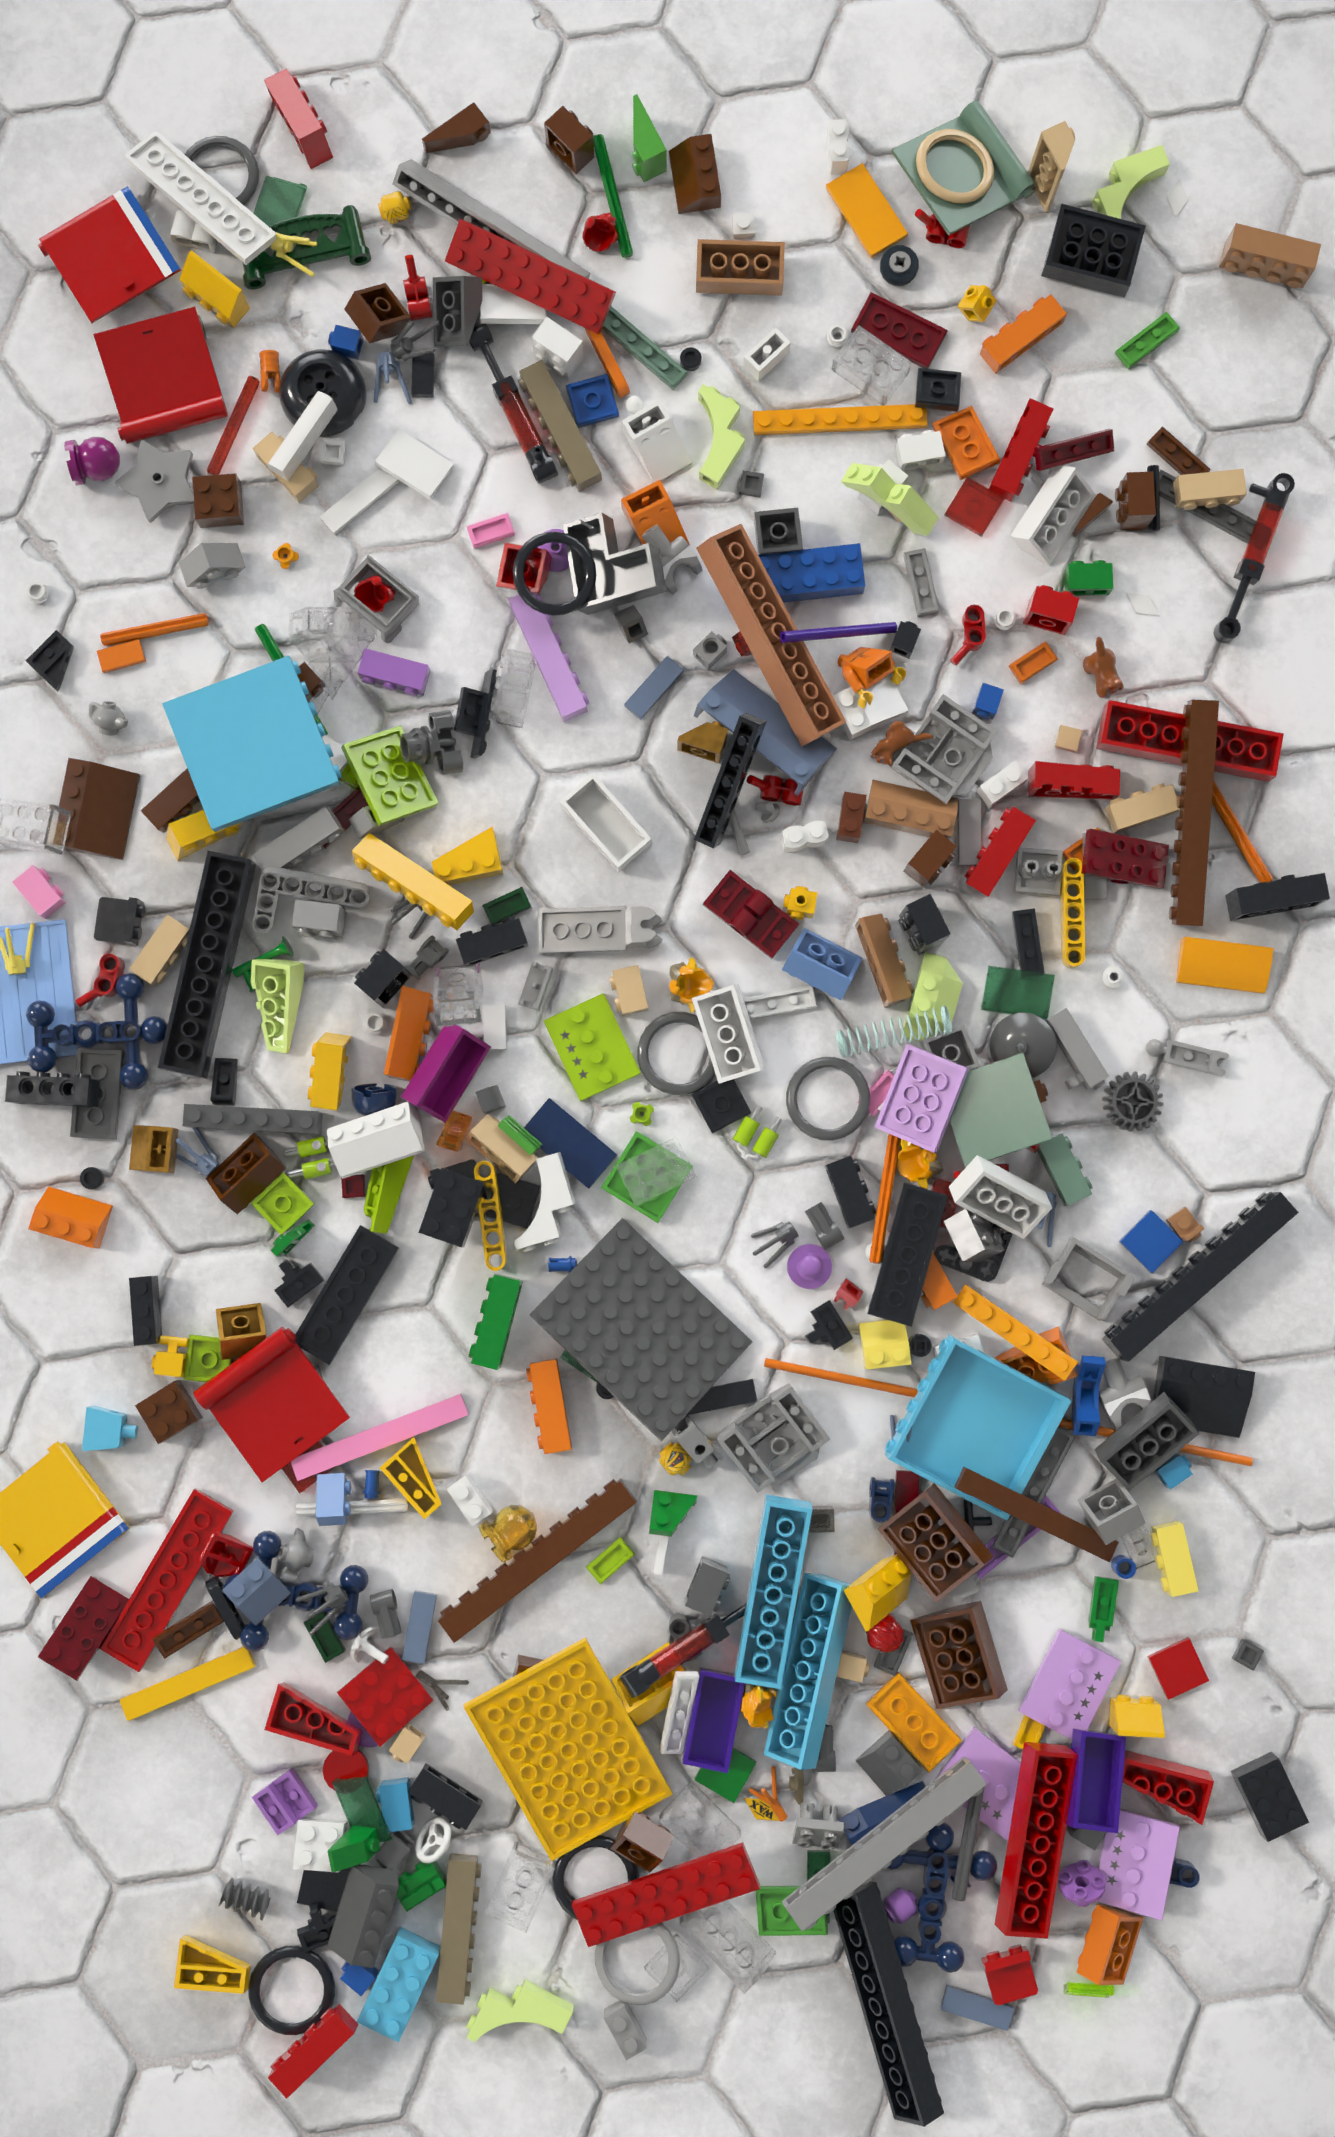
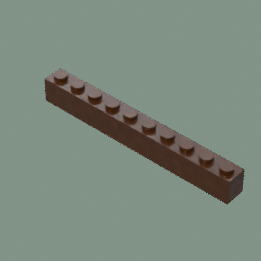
M304 661L299 666L301 673L297 675L300 682L305 681L309 691L306 697L309 701L320 696L326 685ZM188 768L141 810L157 830L163 833L168 830L169 823L179 820L182 816H188L193 811V806L198 801L201 802Z
M1192 699L1187 701V705H1184L1183 718H1186V727L1182 728L1181 735L1182 741H1185L1184 750H1181L1180 763H1183V772L1179 773L1178 784L1181 786V795L1177 797V808H1180V814L1175 821L1178 840L1174 841V853H1177L1176 862H1173L1172 875H1175V884L1171 885L1170 895L1174 899L1173 906H1170L1169 920H1172V924L1203 926L1219 701Z
M612 1479L603 1487L605 1491L600 1495L594 1493L585 1500L587 1505L581 1509L578 1507L574 1508L567 1514L569 1518L561 1523L559 1520L549 1528L551 1532L545 1537L542 1534L531 1542L533 1545L527 1551L524 1548L518 1551L513 1556L515 1560L509 1565L504 1562L494 1570L496 1574L489 1579L486 1576L476 1584L478 1588L471 1593L468 1590L458 1598L460 1601L454 1607L450 1604L440 1612L442 1616L438 1622L453 1643L636 1504L637 1500L621 1479L618 1481Z

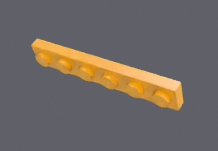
M965 1284L957 1295L958 1297L953 1301L956 1306L1064 1381L1068 1380L1079 1362L970 1286Z

